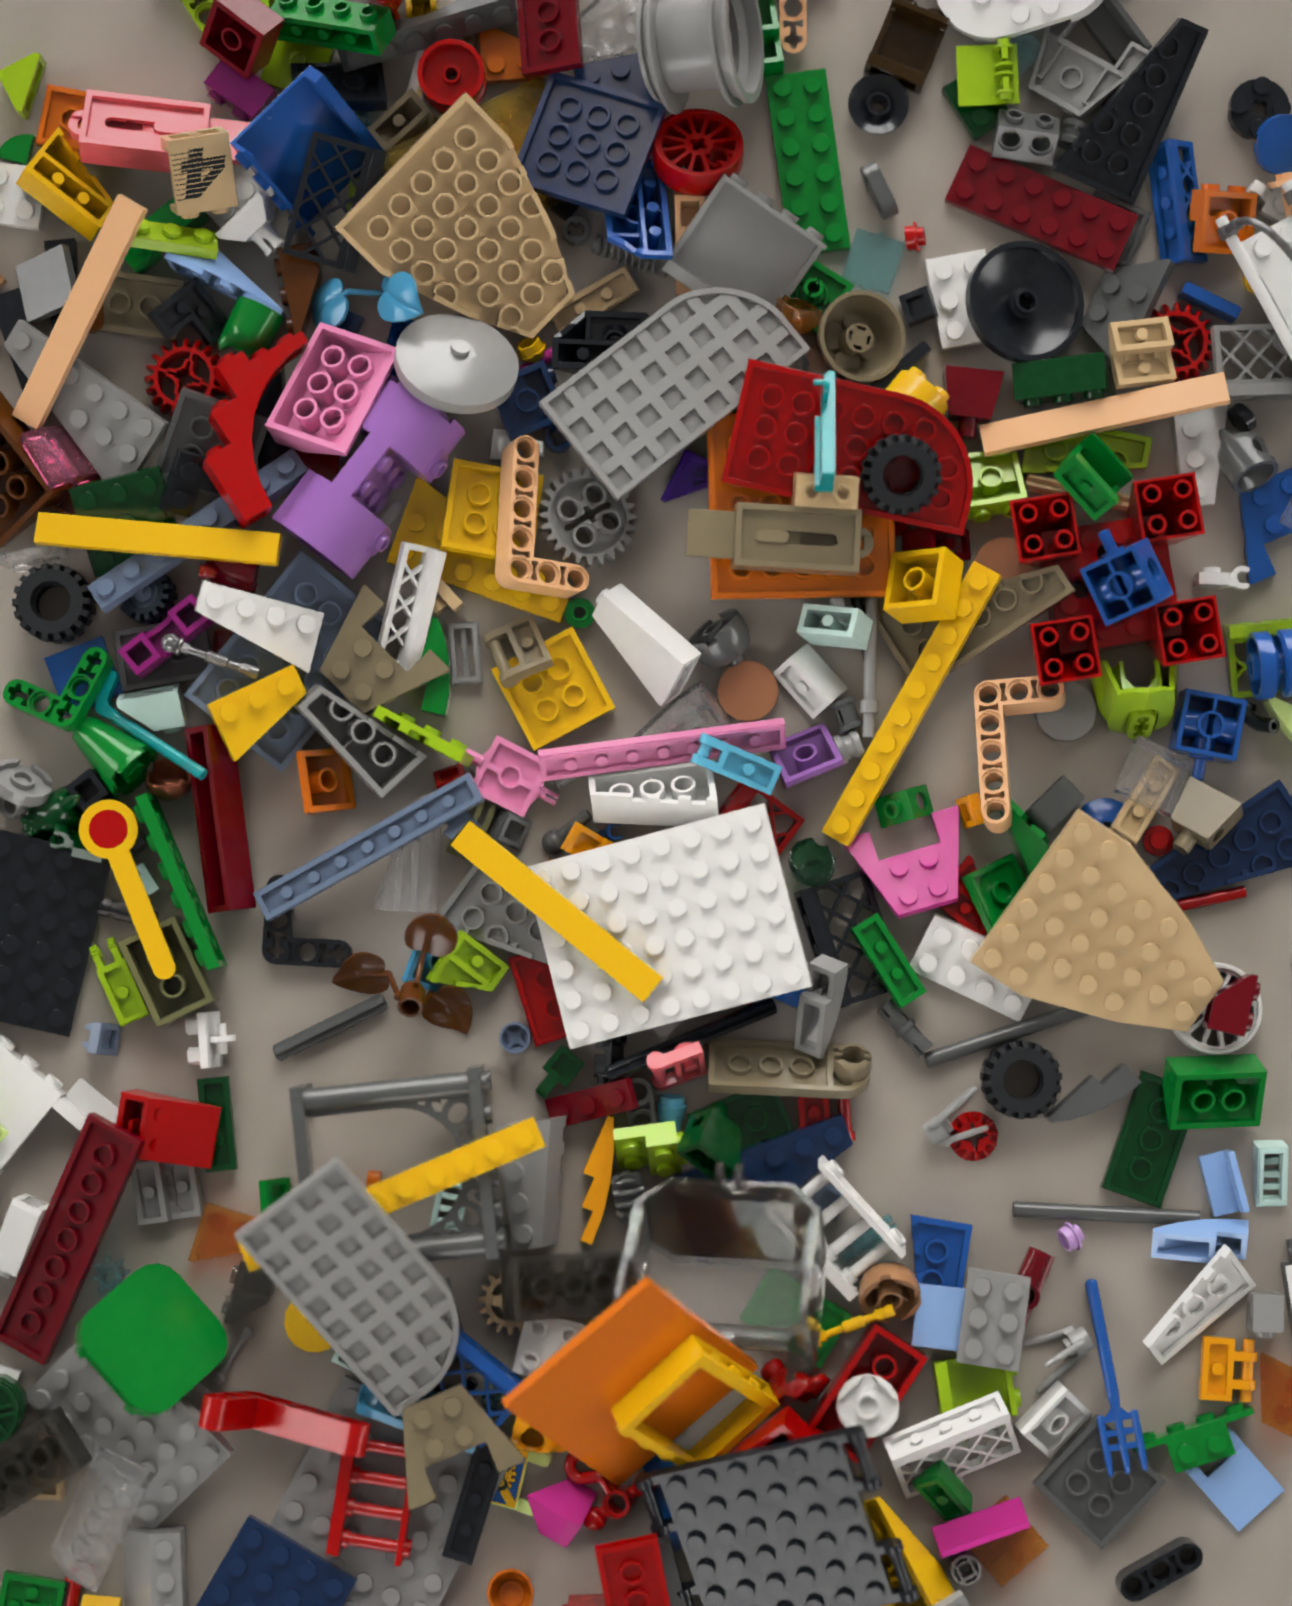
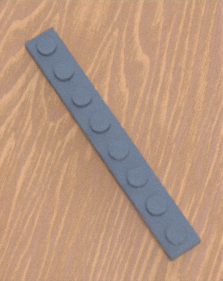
M292 448L257 472L264 491L270 502H273L295 487L308 469ZM220 496L180 524L232 529L239 522ZM134 554L89 584L87 588L106 614L188 558Z
M468 772L254 892L253 895L266 920L272 921L479 805L485 799L472 775Z

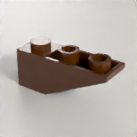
M309 241L290 245V248L303 251L312 246V243ZM282 247L277 248L279 258H274L277 276H283L285 287L280 288L283 306H289L291 317L286 318L288 333L295 335L302 331L305 335L312 314L314 298L322 281L320 263L281 253ZM315 249L308 252V254L318 256Z

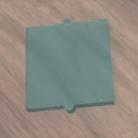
M857 228L842 277L851 283L862 286L863 290L869 288L889 295L905 243L885 237L882 232L875 234Z

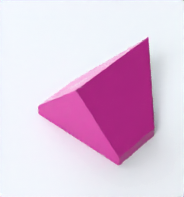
M568 1478L526 1496L539 1533L567 1548L581 1528L597 1492L585 1485L576 1484Z

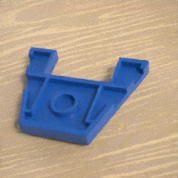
M1292 468L1275 474L1267 483L1257 489L1244 493L1238 492L1241 525L1244 532V557L1247 567L1250 568L1246 575L1249 586L1276 574L1264 545L1292 533Z

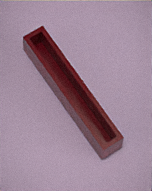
M215 724L184 729L188 758L208 770L203 780H199L190 773L208 914L256 908L238 761L234 762Z

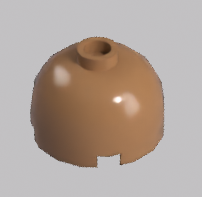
M888 1261L875 1264L865 1271L859 1282L858 1299L865 1316L874 1313L876 1309L892 1303L896 1315L881 1321L875 1320L880 1323H890L891 1318L900 1317V1321H903L916 1313L921 1305V1290L914 1273L901 1263Z

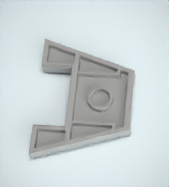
M1071 19L1046 27L1029 84V91L1072 117L1083 120L1117 91L1150 51L1131 41L1115 66L1067 40V37L1079 21L1071 22Z

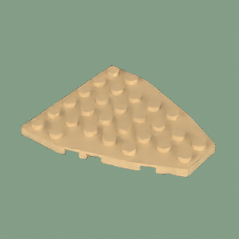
M466 92L457 99L334 227L379 273L391 278L397 272H407L414 278L418 293L464 316L532 339L575 295L572 283L567 275L564 258L561 256L556 241L557 236L537 192L534 191L527 177V172L514 150L510 137Z
M1079 808L970 958L971 963L1021 996L1119 1023L1186 1032L1224 983L1222 976L1196 933L1190 919L1155 877L1149 866L1141 859L1132 844Z

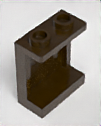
M892 0L876 42L866 61L864 72L870 75L886 74L897 79L905 89L920 95L950 19L945 17L943 12L938 9L929 8L927 10L918 6L914 0Z

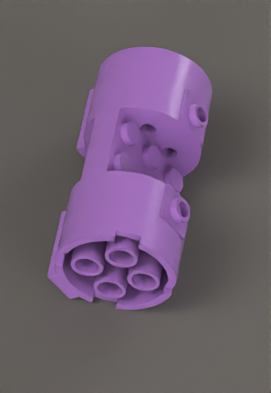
M391 374L360 430V433L366 439L333 482L309 469L272 516V519L279 526L351 580L356 577L371 556L374 557L377 552H382L390 543V535L393 532L374 513L378 514L383 510L387 503L386 497L392 489L396 490L402 485L406 478V471L408 470L413 475L429 483L434 478H439L447 468L448 455L466 433L464 428L455 419H447L448 415L444 411L433 408L414 397L403 386L401 381L397 382L398 378Z

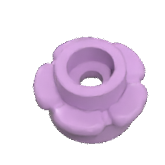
M1065 1222L1062 1228L1056 1231L1060 1244L1068 1252L1074 1249H1082L1081 1242L1084 1240L1082 1230L1077 1224L1071 1225L1069 1222Z

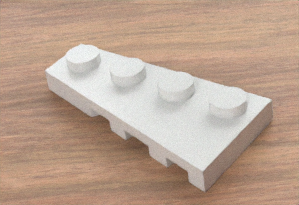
M1228 404L1172 416L1178 474L1195 472L1201 507L1215 504L1220 468L1217 457L1221 446L1219 430L1225 428Z
M202 580L195 612L233 631L280 659L294 664L298 669L309 673L324 613Z
M1226 1244L1220 1248L1142 1341L1161 1365L1257 1286Z

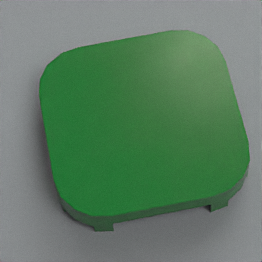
M159 1263L146 1264L135 1270L80 1319L76 1325L75 1333L77 1346L75 1351L80 1360L84 1357L126 1404L123 1407L124 1410L131 1415L137 1414L144 1417H158L173 1407L219 1365L226 1354L228 1346L226 1331L216 1316L177 1272L169 1266Z

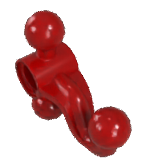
M571 1453L566 1455L564 1471L572 1482L579 1485L599 1483L606 1492L603 1506L590 1507L583 1522L587 1529L591 1531L603 1529L608 1517L614 1519L624 1517L635 1507L637 1497H643L641 1491L636 1489L634 1480L633 1485L630 1487L627 1485H620L618 1487L595 1470L587 1472L578 1471L576 1463L579 1459ZM653 1485L654 1492L657 1488V1485ZM614 1495H620L625 1499V1509L615 1505Z

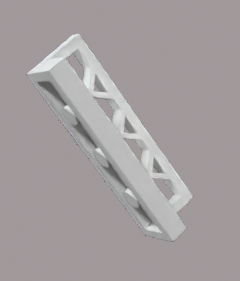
M401 541L378 643L386 649V645L396 639L400 648L395 660L404 670L409 671L422 657L447 553L433 547ZM409 550L422 552L420 564L410 570L406 563ZM410 579L414 586L413 593L403 600L399 593L400 586ZM403 609L407 616L406 623L396 630L392 624L393 615Z

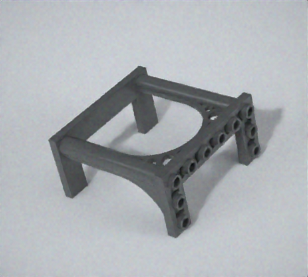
M484 1064L471 1065L466 1069V1072L312 1088V1083H305L289 1088L298 1183L301 1184L314 1174L308 1119L310 1117L406 1108L426 1113L439 1121L451 1133L458 1148L488 1136L487 1124L492 1123V1111L490 1104L485 1105L484 1097L492 1089L490 1070L485 1071ZM441 1099H448L443 1105L442 1112L434 1110L432 1102L441 1104ZM425 1101V1104L421 1105L418 1102ZM456 1103L466 1104L468 1109L466 1117L459 1123H451L448 1120L450 1108ZM472 1120V1125L468 1129V1135L471 1134L472 1136L470 1139L465 1140L461 1137L460 1130ZM497 1167L478 1175V1180L470 1178L463 1181L454 1206L437 1224L424 1231L406 1235L429 1262L486 1256L487 1260L499 1259L503 1250H506L508 1244L507 1225L501 1226V1200H495L494 1187H499ZM473 1188L478 1192L474 1193V1196L481 1203V1206L476 1202L468 1200L467 1191ZM461 1207H470L476 1211L479 1216V1223L476 1226H468L460 1220L458 1211ZM453 1222L462 1233H455V1229L446 1232V1224ZM435 1232H438L439 1234L436 1236H432V1234Z

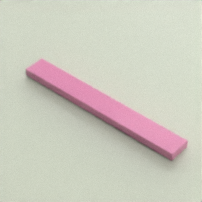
M783 718L538 750L541 782L691 762L693 753L697 754L701 742L699 739L702 732L752 754L786 749L785 722ZM713 747L708 759L718 758L721 750Z

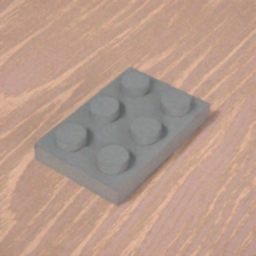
M972 1267L968 1268L956 1362L1019 1372L1032 1277Z

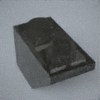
M244 1259L240 1262L239 1266L234 1265L229 1283L234 1284L231 1296H225L221 1313L226 1314L223 1323L231 1324L272 1299L276 1284L262 1268L249 1272Z

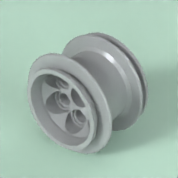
M638 0L636 11L638 59L646 88L656 102H661L666 110L673 115L680 114L683 111L690 92L720 89L726 102L733 108H739L743 103L751 104L756 102L761 92L764 75V38L758 0Z

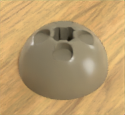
M864 290L847 292L831 302L820 318L817 330V344L820 355L826 365L832 371H835V374L846 380L863 383L876 381L887 376L896 368L905 349V328L899 313L887 299L876 293Z

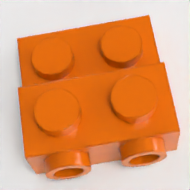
M1201 184V190L1192 189L1189 220L1195 221L1192 252L1233 255L1226 241H1222L1216 230L1219 228L1215 220L1223 215H1226L1229 221L1236 217L1255 218L1258 193H1246V186L1228 185L1227 191H1219V184ZM1244 225L1237 233L1239 240L1242 242L1253 236L1254 227Z

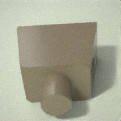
M1190 776L1171 817L1172 830L1179 834L1172 844L1173 848L1183 855H1188L1195 844L1207 850L1213 849L1243 817L1242 803Z

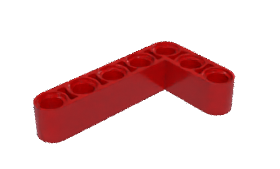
M255 1391L204 1394L198 1427L205 1430L222 1432L255 1429L357 1458L365 1457L371 1424Z

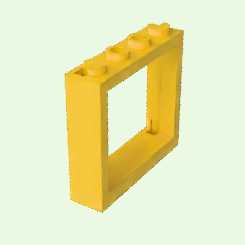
M691 1334L610 1410L617 1422L615 1428L623 1437L633 1438L643 1449L647 1450L649 1448L661 1460L665 1462L669 1460L677 1466L726 1455L780 1404L769 1383L694 1334ZM701 1367L747 1398L696 1445L687 1450L641 1421Z

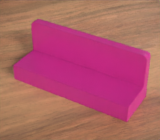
M1019 1496L931 1528L942 1559L1030 1528L1031 1525Z

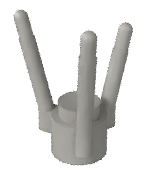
M969 1087L941 1113L921 1126L934 1146L942 1142L946 1148L956 1141L988 1131L989 1127L983 1125L952 1136L950 1134L954 1128L947 1117L976 1093L977 1087Z
M1069 1325L1059 1331L1023 1340L1022 1347L1066 1337L1061 1341L1065 1350L1053 1356L1044 1365L1048 1368L1068 1355L1071 1358L1036 1388L1037 1393H1041L1077 1361L1088 1356L1087 1352L1094 1348L1093 1342L1083 1326L1074 1330L1073 1326Z

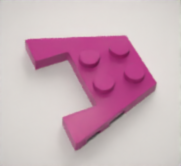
M958 805L931 813V819L939 840L937 844L883 860H878L869 832L858 834L850 847L843 844L846 851L852 855L859 868L867 875L877 892L898 919L958 902Z

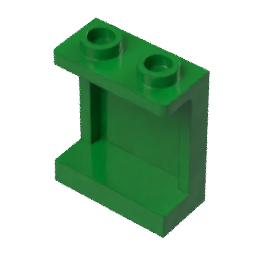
M1095 432L1090 433L1074 446L1053 474L1094 521L1118 503L1120 498L1116 494L1133 479V474Z

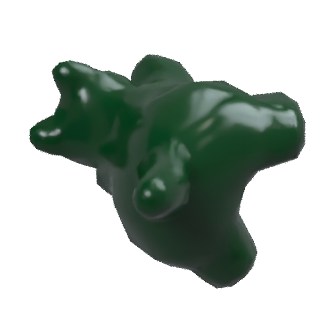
M66 786L51 792L46 803L29 808L26 815L20 817L21 832L29 837L48 841L51 835H53L55 823L65 824L70 830L79 828V822L84 813L77 808L80 795H71L65 788Z

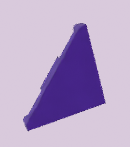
M685 449L661 497V501L665 503L707 489V459Z

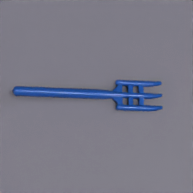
M1088 1279L1085 1282L1106 1394L1111 1407L1106 1417L1103 1415L1096 1417L1108 1476H1113L1111 1452L1120 1450L1125 1473L1130 1474L1128 1449L1136 1447L1142 1469L1147 1471V1455L1138 1410L1133 1409L1128 1413L1120 1407L1119 1390L1098 1284L1095 1279ZM1132 1419L1133 1427L1124 1428L1122 1420ZM1115 1422L1116 1429L1107 1431L1105 1423ZM1134 1433L1136 1441L1126 1442L1125 1434ZM1117 1436L1119 1444L1109 1445L1108 1437Z

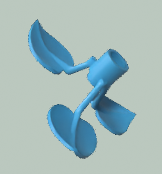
M397 272L391 278L387 276L383 278L381 291L351 288L344 290V284L341 279H329L320 286L315 295L312 306L313 322L316 327L319 322L334 327L341 325L346 319L349 310V301L346 296L352 294L381 296L377 308L380 317L385 321L404 322L424 314L419 302L415 280L407 272Z

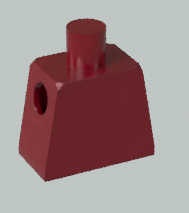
M946 365L942 374L943 389L949 394L950 398L947 401L948 410L945 413V417L951 421H959L958 433L961 439H976L977 423L987 424L992 419L1004 371Z

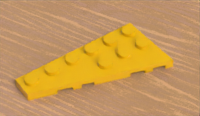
M418 477L414 483L386 561L396 566L401 541L436 549L440 547L447 498ZM409 550L406 563L410 570L420 564L422 552ZM441 550L447 554L440 581L443 579L446 584L561 624L569 598H558L506 589L499 585L495 578V559ZM511 566L512 574L517 577L516 570ZM539 571L541 580L546 582L544 574Z

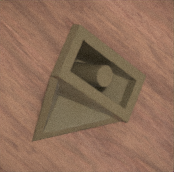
M410 88L367 130L387 154L403 156L433 125V113L414 90Z

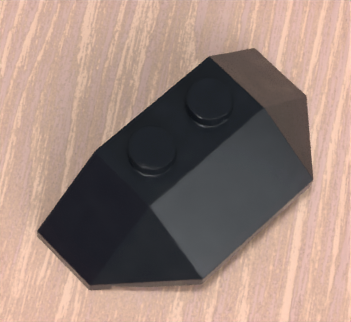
M585 310L564 329L553 336L552 369L576 374L648 319L650 315L645 312Z

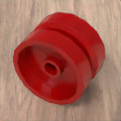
M448 38L436 41L424 51L419 59L417 69L419 85L424 99L433 110L443 115L465 92L478 105L481 104L486 95L488 81L482 57L473 46L463 40ZM451 76H457L455 79L450 80Z

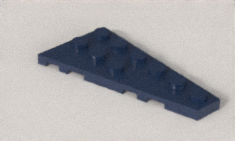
M1280 779L1274 781L1242 803L1243 817L1213 849L1207 850L1195 844L1188 855H1183L1174 849L1149 866L1155 877L1174 900L1292 867V797Z
M842 1113L741 1150L739 1175L715 1183L695 1167L667 1177V1182L699 1266L766 1214V1203L775 1194L783 1200L819 1172L818 1158L822 1154L828 1161L834 1160L853 1144Z

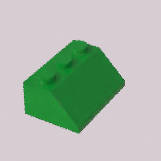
M1256 1054L1166 1057L1162 1087L1169 1129L1260 1126L1267 1070Z

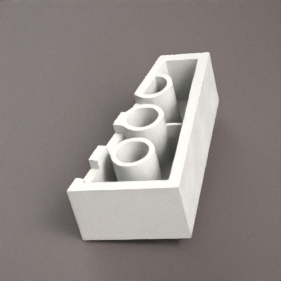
M693 762L588 776L594 823L680 826L719 815L713 771Z

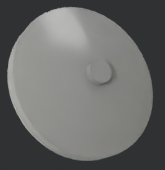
M433 314L415 320L400 334L394 353L396 374L403 386L414 397L433 408L456 414H476L498 407L513 392L519 372L517 355L509 341L499 331L480 320L460 314Z

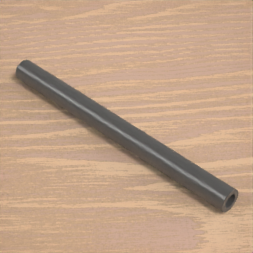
M1062 1007L924 1053V1058L928 1068L1089 1014Z
M1013 1201L1012 1205L1013 1217L1162 1225L1200 1220V1211L1022 1201Z

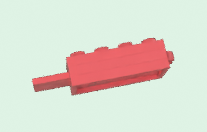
M87 90L84 110H78L71 115L68 127L71 137L78 141L81 163L171 173L168 153L161 148L160 136L222 127L229 132V140L231 142L251 122L212 118L211 104ZM230 144L233 164L241 165L234 157L237 151Z

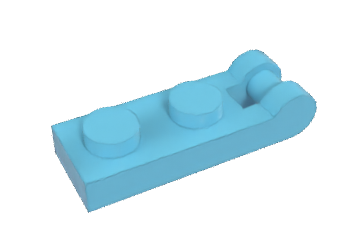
M702 732L699 739L701 742L697 754L693 753L691 762L768 795L772 794L783 768L782 766ZM713 747L721 750L716 762L708 759Z

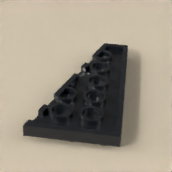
M1178 18L1050 169L1134 205L1209 30L1184 18Z

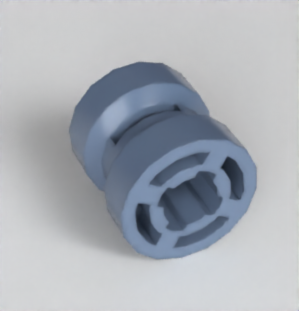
M512 1022L501 1030L499 1041L505 1051L517 1054L523 1052L529 1046L531 1033L525 1024Z

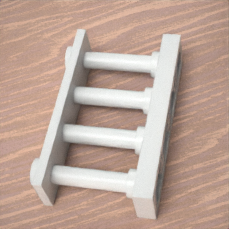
M822 1154L818 1158V1169L821 1173L788 1200H781L775 1194L767 1201L766 1212L850 1302L859 1294L858 1277L889 1251L893 1250L901 1259L906 1256V1239L897 1228L891 1229L842 1176L844 1172L837 1162L833 1159L828 1161ZM831 1182L842 1195L810 1222L805 1221L803 1223L795 1215L797 1213L796 1209L827 1183ZM851 1204L863 1218L833 1243L823 1245L817 1239V1232ZM872 1227L883 1241L853 1266H846L844 1268L837 1260L838 1254Z

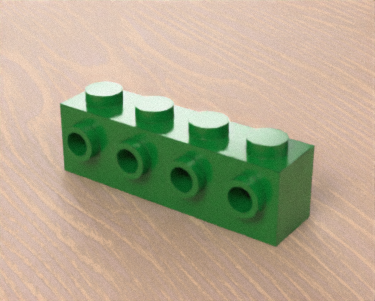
M276 0L270 8L285 19L277 39L281 41L381 56L397 33L390 7L346 0Z

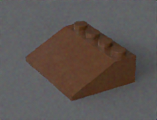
M1 391L0 548L4 547L35 523L38 512H49L55 504L57 505L69 493L68 489L73 487L72 483L28 426L11 415L14 408Z

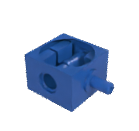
M1105 529L1099 532L1098 536L1106 553L1101 555V559L1079 569L1105 626L1158 604L1174 594L1148 537L1127 547H1124V545L1117 547L1110 530Z
M1189 688L1180 691L1167 752L1186 755L1189 758L1195 759L1192 777L1199 781L1204 780L1207 762L1216 761L1226 764L1235 762L1237 760L1248 700Z

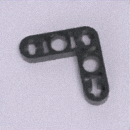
M284 875L273 876L267 882V885L278 880ZM294 908L285 913L287 924L280 929L273 927L271 922L267 921L264 916L262 953L265 960L269 963L340 968L343 962L353 954L352 947L346 941L293 937ZM269 931L274 933L287 932L286 939L280 937L279 945L285 948V954H280L279 959H274V954L269 953V947L275 946L276 937L269 938ZM305 943H310L316 948V956L311 961H304L299 955L300 947ZM321 943L327 944L325 950H336L337 945H341L342 950L347 951V957L341 958L340 963H337L335 957L324 956L326 962L321 963Z

